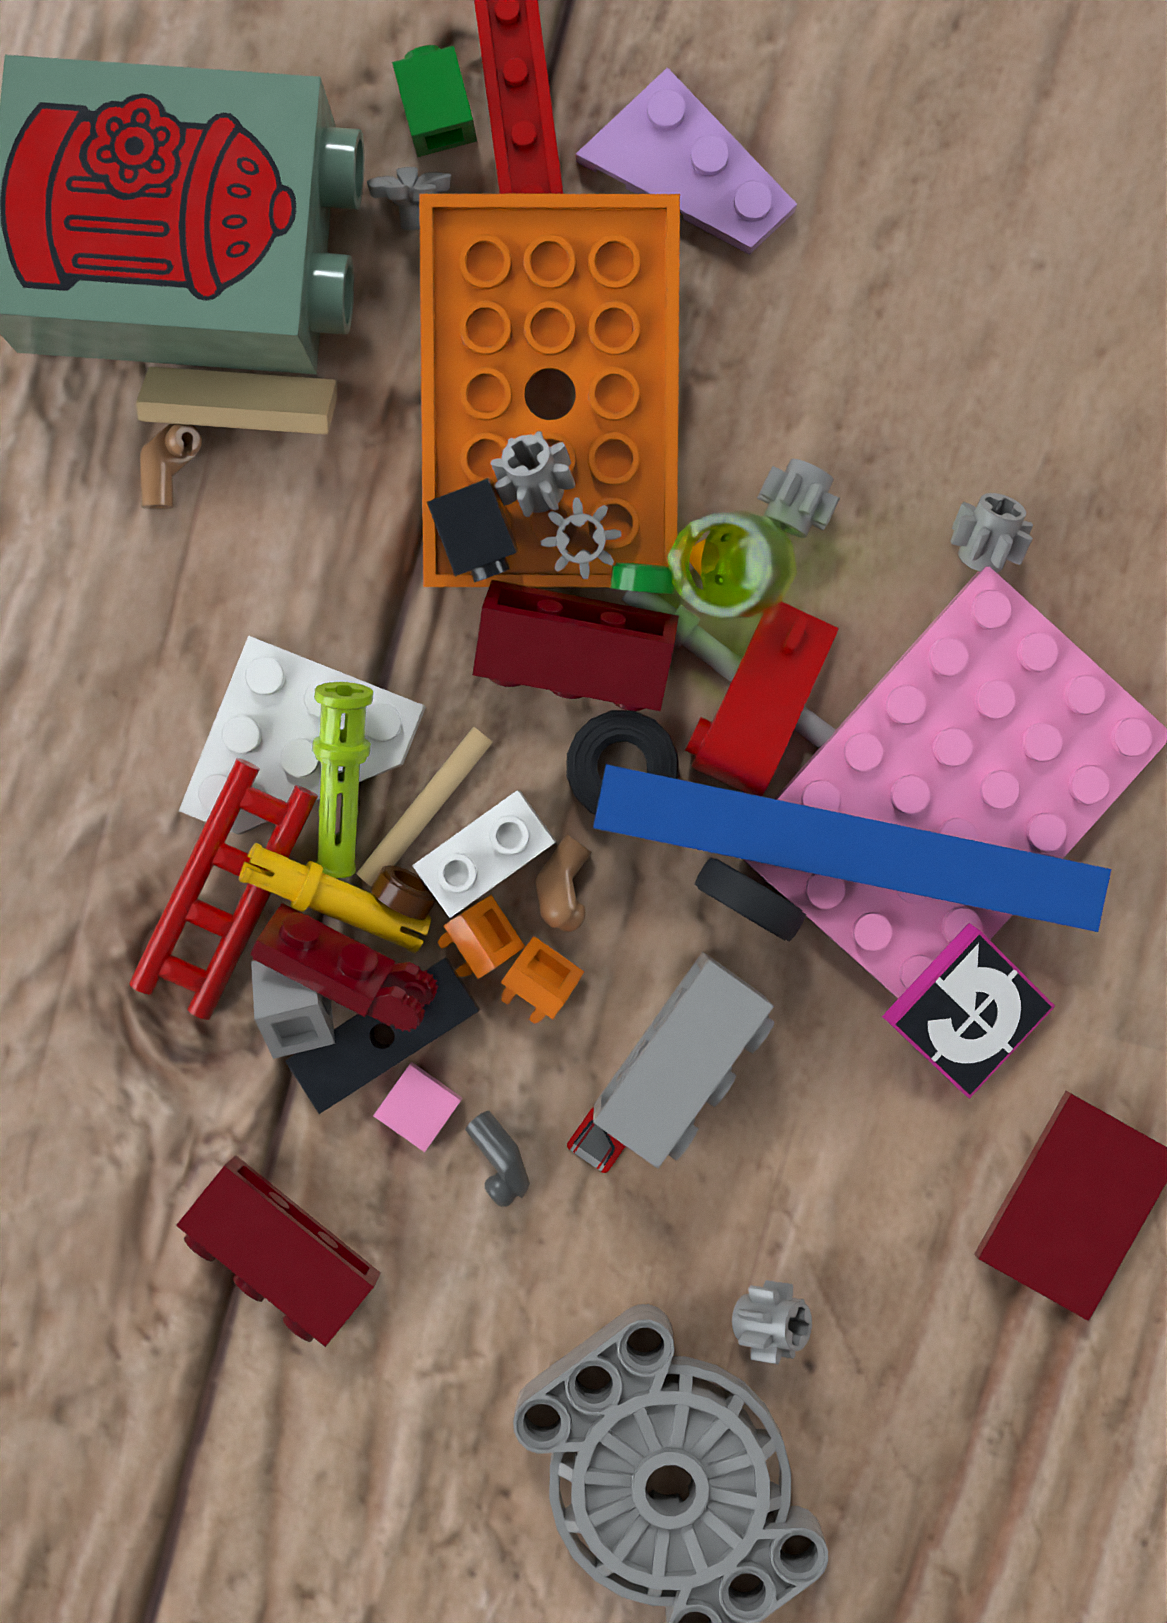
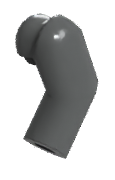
M485 1111L474 1118L467 1125L465 1131L497 1171L495 1175L490 1176L485 1181L486 1192L498 1206L507 1207L517 1196L524 1197L530 1182L518 1145L490 1111Z

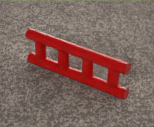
M240 758L235 760L129 982L133 989L147 995L153 993L160 978L195 992L188 1006V1011L204 1020L211 1019L271 895V892L248 883L233 914L198 899L213 866L239 877L244 862L250 863V858L247 856L248 853L225 843L240 810L242 809L275 824L276 826L265 849L289 858L318 798L316 793L299 785H295L287 802L252 787L260 768ZM250 863V864H252V865H254V866H257V867H259V868H261V869H264V870H266V871H270V870L265 869V868H263V867H261V866H258V865H255V864H253V863ZM187 922L222 937L206 970L171 955Z

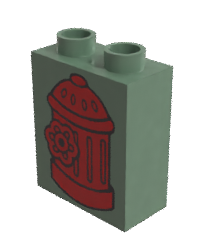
M5 55L0 98V335L17 353L317 374L320 333L347 335L351 327L354 303L353 260L351 255L327 253L331 208L358 210L361 205L365 171V150L362 130L336 127L322 79L318 76Z

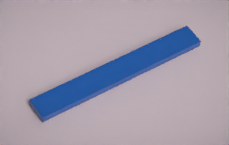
M607 764L605 765L593 828L1095 932L1099 931L1112 870Z

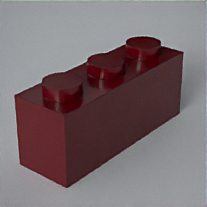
M491 580L481 610L472 675L488 678L493 683L504 687L524 685L550 690L555 695L566 699L587 697L613 702L624 710L641 711L649 709L661 712L679 615Z
M237 1155L222 1167L176 1224L179 1229L186 1233L184 1241L193 1252L210 1262H213L215 1259L219 1260L235 1273L233 1280L241 1291L259 1302L267 1299L285 1314L282 1320L295 1335L308 1342H312L315 1338L324 1347L329 1344L371 1292L381 1274L375 1267Z

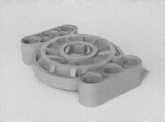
M650 1304L633 1306L525 1385L516 1401L513 1419L514 1433L518 1442L527 1450L538 1454L552 1453L550 1460L549 1500L556 1528L572 1558L594 1581L623 1598L651 1606H665L666 1623H679V1620L689 1612L706 1614L710 1618L707 1623H760L814 1583L825 1572L828 1563V1549L821 1526L816 1516L808 1509L790 1506L791 1469L781 1431L766 1404L744 1381L718 1365L687 1356H673L674 1339L672 1325L668 1316L660 1308ZM649 1327L656 1330L662 1336V1341L656 1349L650 1352L637 1351L627 1341L633 1331L639 1328ZM588 1366H599L610 1374L611 1380L600 1389H589L578 1381L577 1374ZM708 1381L715 1382L716 1384L725 1388V1390H721L720 1388L716 1387ZM744 1402L761 1419L766 1429H756L747 1412L742 1408ZM537 1404H547L558 1411L560 1418L550 1426L541 1427L533 1424L528 1419L526 1412ZM775 1452L779 1461V1485L770 1481L765 1461ZM665 1465H676L684 1468L692 1476L691 1482L688 1485L689 1497L683 1501L678 1493L664 1495L656 1492L654 1489L648 1493L646 1489L648 1477L656 1469ZM560 1476L572 1482L571 1504L566 1508L564 1507L560 1491ZM577 1533H581V1534H582V1536H583L584 1540L586 1541V1543H587L589 1549H588V1548L583 1544V1542L579 1539ZM794 1535H803L812 1540L810 1547L801 1554L791 1555L785 1553L781 1547L788 1538ZM750 1573L761 1579L759 1585L749 1592H740L730 1586L731 1581L741 1574Z

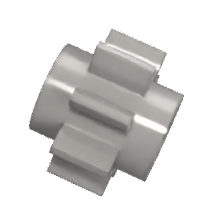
M537 431L535 435H523L515 439L510 438L503 450L502 459L498 458L491 461V466L498 479L494 486L502 504L505 506L518 500L525 517H529L532 512L540 513L550 509H558V503L563 497L564 489L568 490L575 487V482L569 468L571 460L565 444L561 442L549 448L542 431Z
M791 459L785 472L772 466L757 497L759 500L769 504L763 515L764 520L784 532L801 538H806L812 525L824 530L840 500L839 497L828 493L834 480L833 477L824 470L799 459Z
M987 493L981 496L977 507L966 502L961 504L952 526L954 533L950 542L960 546L958 551L959 558L970 568L981 572L986 566H990L998 573L1003 569L1006 560L1019 565L1022 564L1033 539L1029 536L1033 524L1024 521L1026 510L1019 502L1002 494Z
M577 497L574 498L572 504L574 515L564 519L559 513L550 511L548 514L549 518L559 528L556 536L541 540V545L545 547L558 546L562 556L556 562L554 568L556 571L562 570L571 561L580 564V573L583 579H588L590 561L598 557L605 564L612 565L614 563L611 555L603 550L605 540L617 539L622 535L621 531L615 529L604 531L600 521L607 513V506L603 505L598 508L593 516L583 514L582 502ZM588 520L597 527L594 531L593 539L599 546L592 554L582 549L575 556L566 549L570 538L564 530L570 522L580 527Z
M766 1280L763 1287L751 1285L748 1288L749 1294L742 1295L733 1310L732 1327L739 1345L752 1347L751 1360L778 1365L781 1357L793 1359L795 1351L805 1347L811 1334L812 1317L809 1307L805 1304L804 1299L792 1298V1284Z

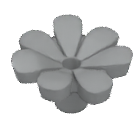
M403 167L397 169L398 179L392 176H380L367 181L371 197H388L394 204L399 205L402 229L417 230L420 229L419 194H437L450 189L451 174L428 172L418 177V169L416 167Z

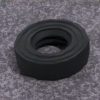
M611 710L591 718L575 734L567 752L566 777L574 797L591 814H596L602 780L597 771L598 759L601 752L608 745L616 742H629L636 745L643 752L647 761L646 773L678 779V754L670 735L655 719L637 711Z
M709 858L698 874L694 884L698 887L697 889L784 941L786 939L790 942L794 938L806 916L799 907L716 858Z

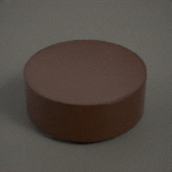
M389 865L382 867L371 886L372 893L382 903L394 911L414 919H426L436 902V898L420 876L398 866Z

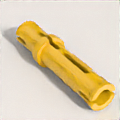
M254 843L247 855L250 858V863L270 871L244 862L239 876L240 882L252 884L291 900V908L304 912L308 907L402 946L412 953H416L422 946L424 941L418 938L419 934L402 926L426 936L430 927L431 916L428 915L426 919L419 920L402 915L386 906L374 894L322 873V865L309 861L305 866L265 849L258 843Z

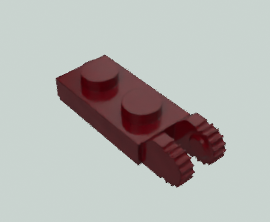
M281 903L257 938L250 954L253 960L361 1016L369 1015L388 1026L393 1025L395 1029H401L402 1032L404 1030L409 1032L411 1029L416 1030L424 1018L425 1010L422 1007L425 1004L429 1005L437 994L436 990L439 987L436 985L437 980H434L433 975L428 974L427 970L422 971L419 966L410 961L395 964L396 961L371 949L367 945L357 942L284 903Z

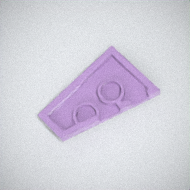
M668 67L576 153L577 163L595 173L599 170L626 184V189L635 194H680V214L683 215L685 221L749 255L795 212L797 203Z

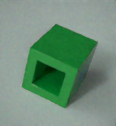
M436 45L420 46L409 51L404 56V59L392 62L417 158L477 142L474 121L454 46L443 49Z

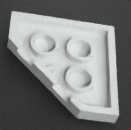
M248 635L179 811L206 822L236 758L246 760L260 768L252 787L287 802L295 785H299L318 795L316 802L320 801L321 762L315 758V754L312 751L313 740L319 736L321 704L314 699L315 688L320 684L351 682L365 685L374 691L372 704L366 706L365 739L371 743V749L366 762L360 764L359 782L403 765L426 706ZM345 713L341 715L340 729H343L345 725ZM338 766V771H341L343 766ZM241 809L230 832L243 834L264 825L268 821Z

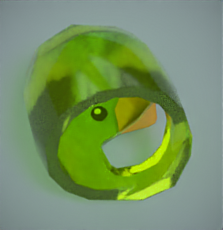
M747 510L713 513L689 523L679 532L667 556L669 569L672 571V584L679 595L698 611L723 619L751 618L782 602L798 572L792 541L771 518ZM710 531L704 540L696 544L705 532ZM689 562L701 576L703 589L696 586L689 571Z

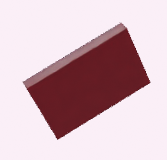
M1065 1091L974 1255L982 1262L1089 1321L1167 1183V1147L1072 1093Z

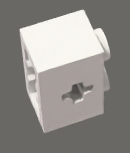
M517 790L412 866L446 914L451 918L557 841L521 791Z

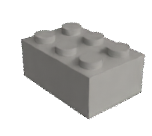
M702 951L594 1103L593 1123L656 1168L661 1166L668 1155L674 1160H678L697 1134L698 1128L693 1124L696 1115L705 1102L715 1107L732 1086L736 1078V1074L731 1071L732 1065L745 1048L753 1054L771 1031L774 1021L769 1018L768 1014L774 1007L773 1004L762 993Z

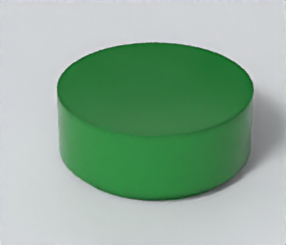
M616 562L615 565H612L610 588L674 594L676 571L673 570V567Z

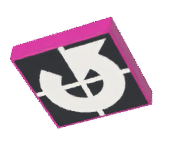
M968 923L882 1017L957 1089L970 1099L1054 1009L1055 1005L979 929Z

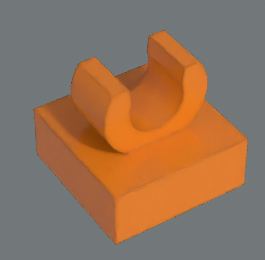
M492 894L444 924L443 926L447 932L438 940V945L441 949L454 942L465 958L466 962L455 970L460 977H465L474 972L477 979L525 948L522 940Z
M533 936L500 982L506 986L501 999L508 1005L517 994L533 1005L535 1009L528 1020L534 1024L540 1022L545 1015L554 1019L585 971Z

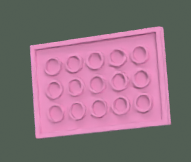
M986 566L981 572L978 571L774 799L1063 859L1167 743V728L990 566ZM742 859L789 902L802 909V912L806 914L810 921L897 999L968 923L975 926L991 940L1012 916V914Z

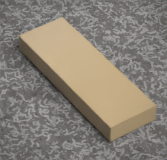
M149 366L136 399L138 420L143 422L328 434L337 401V382L335 379Z

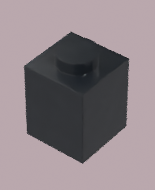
M487 478L427 502L455 576L470 571L475 583L510 569L506 557L519 552L492 479Z

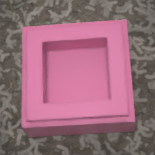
M411 1062L373 1116L425 1152L461 1102L462 1097Z

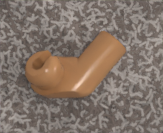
M170 423L141 449L142 508H173V476L190 462L201 448V434L194 425Z
M568 834L540 870L535 880L542 918L550 927H558L564 932L576 930L585 919V907L576 900L572 879L592 853Z

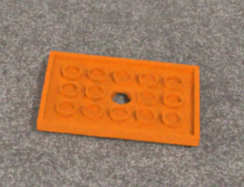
M419 194L423 587H489L491 580L528 587H610L612 565H615L616 562L673 567V570L676 571L675 588H677L680 194ZM545 369H555L565 373L575 387L576 397L573 407L565 416L556 420H545L537 417L530 411L525 400V390L529 380L537 372ZM537 431H542L549 448L563 442L571 460L569 468L575 482V487L568 490L564 489L563 497L558 503V509H550L540 513L532 512L529 517H525L518 500L505 506L500 500L519 552L506 557L510 569L475 583L470 571L455 576L427 502L487 478L492 479L495 485L498 479L491 466V461L498 458L502 459L503 450L510 438L515 439L523 435H535ZM577 497L582 502L583 514L593 516L598 508L603 505L607 506V513L600 521L604 531L615 529L621 531L622 535L617 539L605 540L603 550L611 555L614 563L612 565L605 564L598 557L590 561L588 579H583L579 563L569 561L562 570L556 571L554 569L556 562L562 556L558 546L545 547L541 545V540L556 536L559 528L549 518L548 514L550 511L559 513L564 519L574 515L572 504L574 498ZM587 520L580 527L571 522L566 526L564 532L570 538L566 549L571 554L576 556L582 549L592 554L597 549L599 544L593 539L594 531L597 529L594 523Z

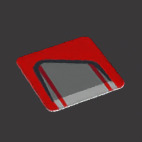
M593 1107L568 1141L567 1148L602 1173H607L626 1146L593 1123Z

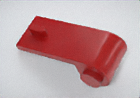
M771 596L713 720L710 721L700 717L690 737L685 751L695 755L691 768L743 793L762 797L779 765L839 628Z

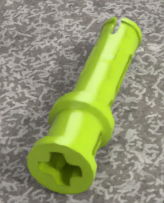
M351 682L320 684L316 686L314 696L316 702L321 704L319 736L314 738L312 743V751L315 754V758L321 762L320 805L318 810V860L316 863L322 865V873L334 878L350 877L356 872L355 847L360 764L366 762L371 749V743L365 739L366 706L372 704L374 691L365 685ZM345 713V725L343 729H340L341 715ZM338 766H343V769L338 771ZM341 793L340 831L335 833L337 795Z

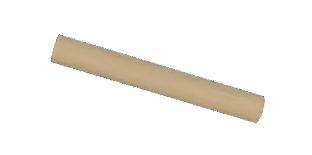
M475 727L470 730L356 874L363 881L372 886L382 867L394 866L493 741Z

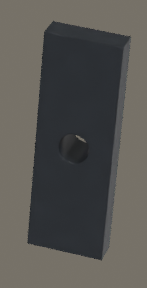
M447 956L426 969L427 973L433 975V979L437 980L436 985L439 987L436 990L437 994L429 1005L425 1004L422 1007L425 1010L424 1018L416 1030L411 1029L410 1032L408 1030L402 1032L401 1029H395L393 1025H390L394 1031L395 1038L393 1043L384 1045L379 1043L374 1036L375 1026L383 1022L369 1015L363 1017L360 1014H356L334 1029L335 1044L296 1053L285 1061L319 1114L480 1011V1007Z

